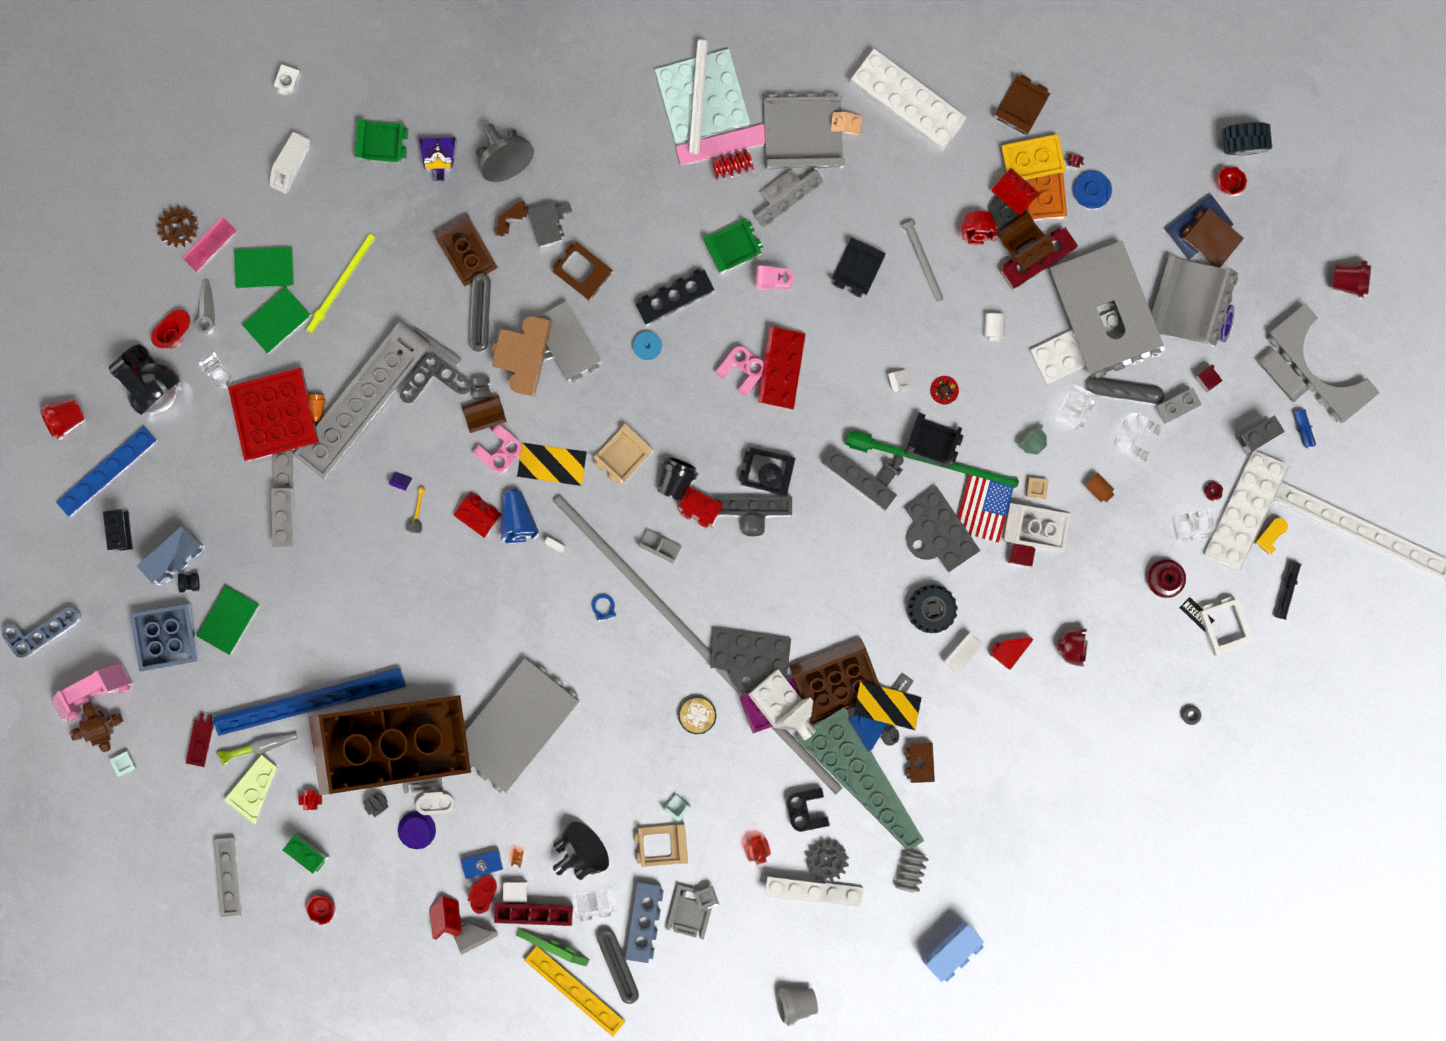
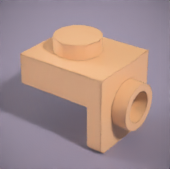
M834 112L832 115L831 131L860 135L863 116L849 112Z

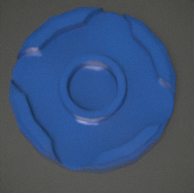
M1085 172L1079 176L1074 184V198L1078 204L1086 209H1099L1106 205L1111 198V182L1101 172Z

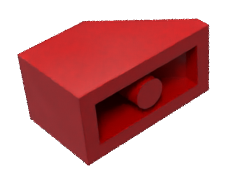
M1028 637L1005 640L1001 643L997 641L990 650L993 652L991 657L1006 669L1011 670L1034 639Z

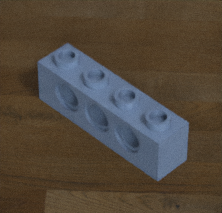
M637 882L625 960L649 963V959H653L655 948L651 947L652 940H656L658 928H654L655 920L659 921L661 909H657L658 901H662L664 890L660 889L661 885ZM645 898L653 900L654 905L652 908L647 909L643 906L642 902ZM643 917L649 918L651 922L647 928L640 926L639 921ZM642 936L647 939L648 943L645 947L637 945L636 940L638 937Z

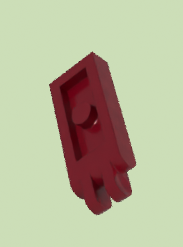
M200 713L199 720H195L186 764L206 767L214 730V723H211L212 715L208 714L207 721L204 722L205 714Z

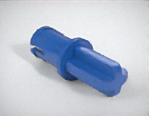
M1306 409L1295 412L1294 415L1299 427L1298 432L1301 433L1305 448L1316 446L1311 429L1313 426L1309 423Z

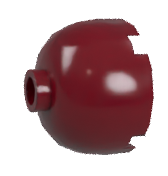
M1070 629L1064 634L1062 640L1059 639L1058 651H1061L1062 658L1068 664L1080 667L1085 666L1084 662L1086 661L1088 645L1085 636L1088 635V629Z

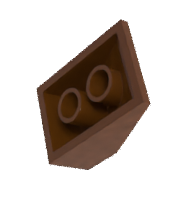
M468 213L434 232L439 245L464 287L472 283L475 275L479 273L488 274L498 268Z

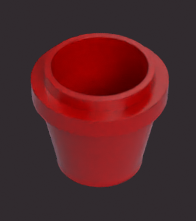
M74 398L52 404L46 403L42 405L43 409L40 410L49 433L58 440L65 438L64 435L85 422L80 407Z

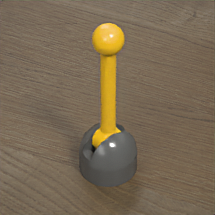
M424 487L418 488L419 496L415 517L407 524L406 531L417 534L422 532V523L418 520L422 496L425 493Z

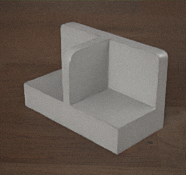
M650 530L646 531L638 546L674 564L682 546Z

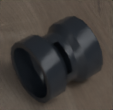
M198 572L191 573L190 575L185 573L178 574L179 593L187 592V590H192L193 592L200 591Z

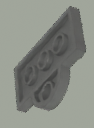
M938 487L905 508L916 524L908 534L907 543L910 551L917 558L931 560L938 557L949 573L981 551ZM918 540L924 543V549L921 552L915 551L913 547L914 543Z
M714 630L710 669L729 671V678L733 686L742 692L749 693L775 670H779L787 678L791 639ZM743 678H751L753 681L752 687H744L742 684Z

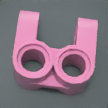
M757 266L755 288L787 290L792 287L794 274L790 269ZM785 275L789 279L787 283H783V276Z
M739 346L731 351L715 373L724 378L734 365L749 376L738 390L744 396H747L762 377L764 363L745 347ZM743 352L746 358L744 361L738 362L735 359V354ZM758 364L761 367V371L754 374L750 371V366Z
M498 424L491 431L504 442L496 453L491 456L479 445L472 453L497 473H503L508 470L509 466L521 454L522 445L513 435ZM516 443L517 451L509 453L507 451L508 444ZM497 458L505 460V465L502 468L495 466L494 463Z

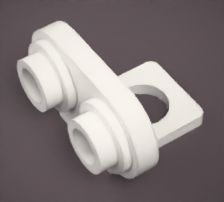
M445 791L423 793L424 796H421L416 802V809L422 815L447 814L455 807L453 797L445 794Z

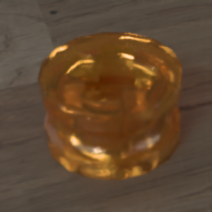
M517 849L514 850L511 866L517 865L518 868H521L524 851L518 852Z

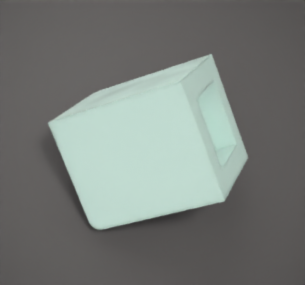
M675 794L664 811L679 822L691 806Z

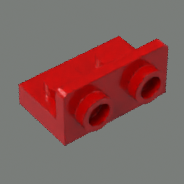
M1012 168L1006 172L991 190L1018 215H1021L1039 195V192Z

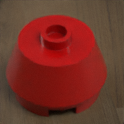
M972 211L965 215L960 228L962 240H968V244L984 245V241L991 239L993 242L997 238L998 227L991 213L987 211Z

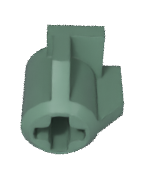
M1042 424L1036 429H1032L1026 435L1027 437L1018 444L1026 454L1037 455L1047 447V435L1041 430L1044 427Z

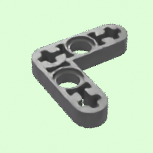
M428 355L422 360L401 389L400 398L407 404L414 403L433 376L460 395L468 394L471 391L472 385L466 377L437 356ZM428 359L431 361L435 359L436 367H430L428 370L431 373L430 376L420 370L422 367L424 369L428 367ZM446 369L452 371L453 376L450 380L442 378V372ZM418 374H423L426 378L425 382L421 385L415 383V376ZM456 375L460 376L457 379L459 382H467L466 386L468 388L466 391L464 389L459 391L460 387L456 383H454V386L450 385L455 380ZM412 382V384L415 387L420 388V390L417 392L414 389V391L412 392V395L414 397L412 399L408 398L406 400L404 399L406 397L404 392H409L412 389V387L409 386V384Z

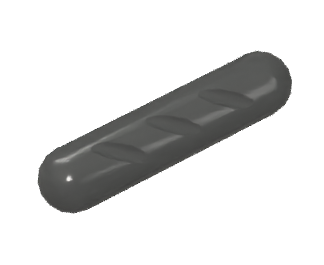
M484 273L475 275L472 281L469 344L471 349L476 352H482L488 346L491 279Z
M1096 377L1089 379L1086 383V390L1092 396L1151 405L1160 404L1164 399V391L1158 386Z
M603 929L597 935V942L621 1000L626 1004H633L639 998L637 986L615 933L610 929Z

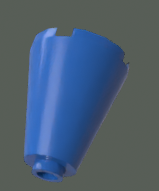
M517 488L506 490V493L503 494L501 542L505 540L506 544H517L526 542L528 537H532V540L539 537V530L522 491H518Z

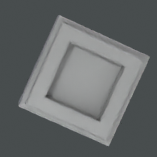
M713 886L694 893L701 912L720 905Z

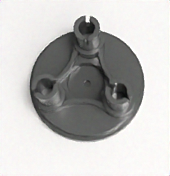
M487 124L491 131L484 126L483 132L489 140L490 147L487 149V147L482 146L476 151L477 156L480 158V173L484 179L490 182L508 180L518 175L530 164L534 156V148L528 140L518 136L516 130L507 131L505 138L498 134L493 124Z

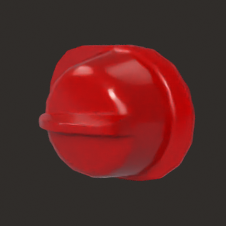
M180 309L171 312L152 331L151 341L153 345L162 349H175L179 347L190 325L189 314Z

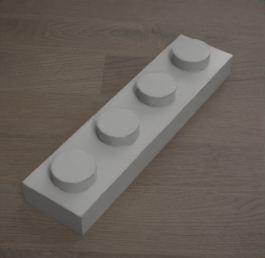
M235 837L214 839L221 917L241 915Z

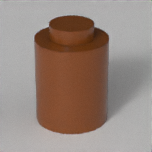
M1099 473L1085 485L1100 502L1104 500L1107 503L1114 496L1112 492L1114 488Z

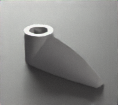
M203 280L198 319L195 323L196 329L204 335H209L215 330L214 303L209 280ZM204 321L210 324L209 328L207 327V330H204V328L201 327V324H204Z

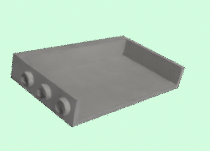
M524 658L465 731L470 767L476 768L479 771L477 775L483 780L489 779L494 783L492 787L500 793L502 791L508 792L509 788L580 702L577 700L579 696L571 689L567 692L562 688L564 684L556 677L552 680L547 676L549 672L541 665L536 667L526 658Z

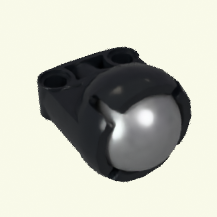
M140 344L132 346L109 366L110 373L127 389V398L130 406L141 416L146 412H163L174 403L177 395L176 387L181 382L179 375L170 367L156 363L144 346Z

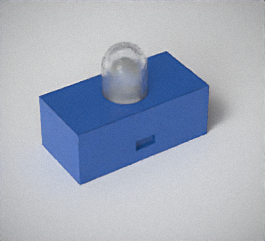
M499 850L461 860L465 879L504 869Z

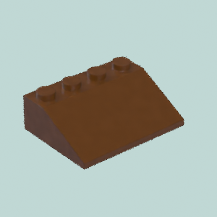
M862 638L789 666L802 700L807 698L813 700L810 717L811 724L829 717L844 707L846 710L856 707L860 681L880 686Z

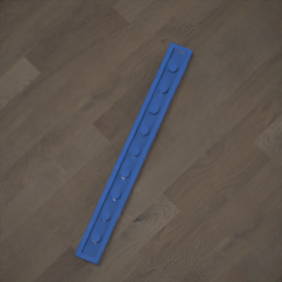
M401 668L216 716L213 717V723L218 736L403 688L406 687Z

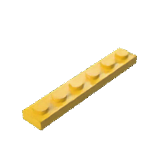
M536 946L524 960L612 1037L626 1022L540 947Z

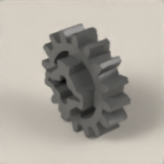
M824 840L822 842L823 846L815 844L817 849H810L813 855L807 856V859L811 860V863L807 864V866L813 867L810 873H817V880L823 877V882H826L827 878H829L832 883L833 877L841 879L839 874H846L843 868L849 867V864L845 863L849 856H843L846 850H839V843L833 846V841H830L829 845H827ZM830 848L836 852L830 854L826 853L824 849ZM819 854L821 857L820 862L815 865V857ZM824 857L833 858L831 866L823 865L825 862ZM841 857V865L837 869L835 866L836 860ZM826 869L830 870L832 874H823L820 871Z

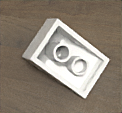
M1010 503L1004 541L1065 552L1071 514Z

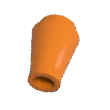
M309 393L314 421H321L326 400L324 394Z

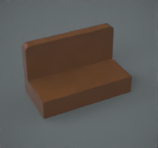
M499 395L462 406L470 433L506 422Z

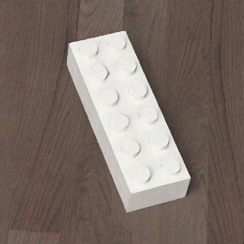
M875 49L872 50L851 78L850 83L941 151L946 148L967 119L966 116Z

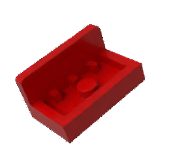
M689 487L678 508L681 512L680 515L689 520L693 518L704 528H714L715 521L724 505Z
M470 492L453 516L485 538L502 514L494 506L483 501L479 495Z

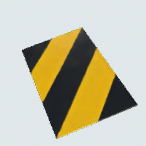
M522 443L517 477L582 486L587 452Z
M860 681L854 715L916 731L922 697Z

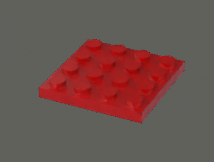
M303 368L228 386L245 462L319 443Z

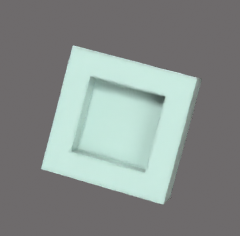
M128 751L110 759L118 777L136 769Z

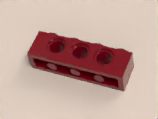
M1058 227L1050 233L1051 241L1059 245V250L1056 252L1052 251L1043 257L1042 262H1036L1028 267L1027 272L1020 273L1017 270L1018 264L1016 261L1013 262L1012 259L1002 265L1003 269L1000 273L1013 291L1078 248L1077 243L1066 227L1062 230Z
M496 902L494 923L572 926L574 905Z

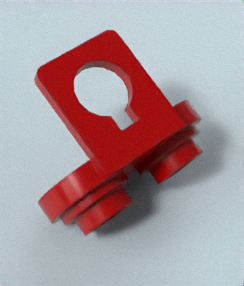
M484 876L478 882H474L467 901H471L470 905L475 913L483 914L488 911L497 889V882L493 877Z

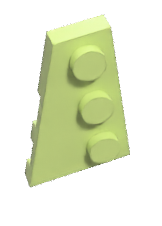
M261 754L224 799L253 824L256 822L275 773L276 765Z

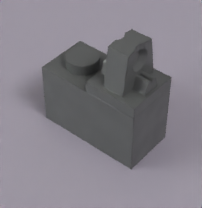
M551 202L528 210L540 249L563 242L561 237L565 235L562 226H557V223L564 219L563 215L573 212L570 203L560 206L559 202Z

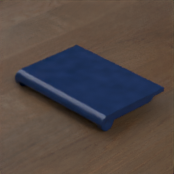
M1210 193L1165 228L1167 234L1170 235L1188 260L1195 256L1198 251L1187 241L1181 239L1184 235L1182 232L1189 224L1192 226L1196 221L1194 217L1201 209H1210L1230 227L1234 225Z

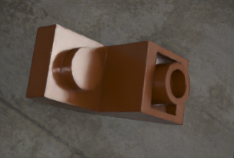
M519 201L499 216L496 232L497 238L505 239V234L509 235L510 223H507V220L523 222V218H527L528 206H525V201Z

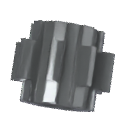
M376 792L363 802L366 806L364 809L375 818L388 808L386 804L388 800L383 794L379 795Z

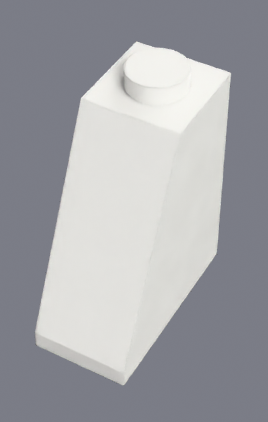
M295 132L291 134L272 166L270 187L287 194L309 150L310 140L307 137Z

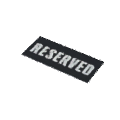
M1189 597L1179 608L1205 632L1206 630L1199 613L1203 609ZM1207 614L1210 623L1212 624L1215 620L1209 614Z

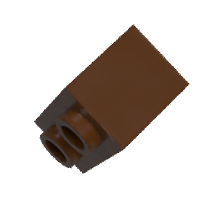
M933 743L909 744V748H905L906 760H910V767H906L907 779H910L911 783L935 782ZM918 757L925 761L922 769H919L918 765L914 764L915 761H918Z

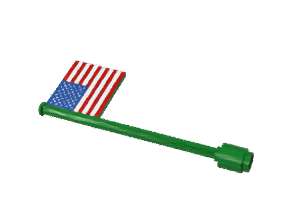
M858 430L848 431L845 445L849 446L850 449L867 453L868 449H876L943 467L905 454L906 449L874 441L875 439L871 438L872 434ZM951 462L949 468L946 469L969 475L958 518L970 535L999 543L1013 489L1018 487L1019 479Z

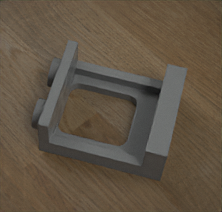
M1274 415L1238 436L1236 440L1246 455L1285 431Z

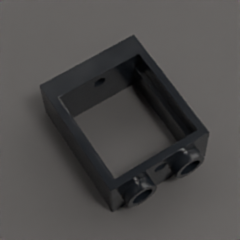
M750 447V451H745L743 462L747 463L746 468L740 472L739 481H742L741 486L787 496L796 458ZM754 454L787 462L781 489L768 488L763 485L747 482Z

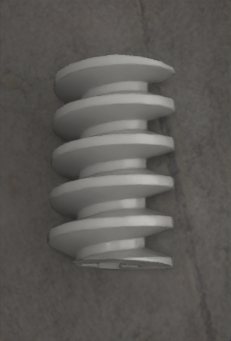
M907 851L911 854L910 856H904L908 863L902 864L906 871H900L904 878L897 880L902 886H896L895 888L910 893L920 892V888L916 885L922 884V881L918 877H924L925 875L920 870L927 868L922 862H928L929 859L924 855Z

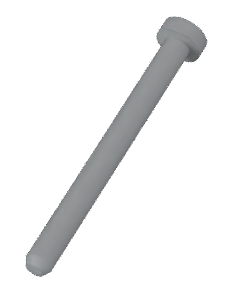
M915 220L907 222L902 227L908 231L935 299L938 302L942 301L943 295L914 228V225H916Z

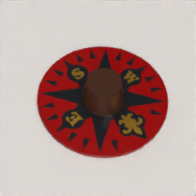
M940 376L932 382L930 394L935 402L947 405L954 402L958 397L959 386L953 378Z

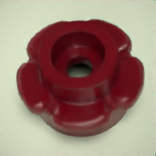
M1069 154L1068 159H1066L1069 162L1068 166L1080 168V165H1084V157Z
M1210 482L1204 489L1206 497L1211 501H1214V499L1219 500L1223 495V487L1221 484H1217V482Z

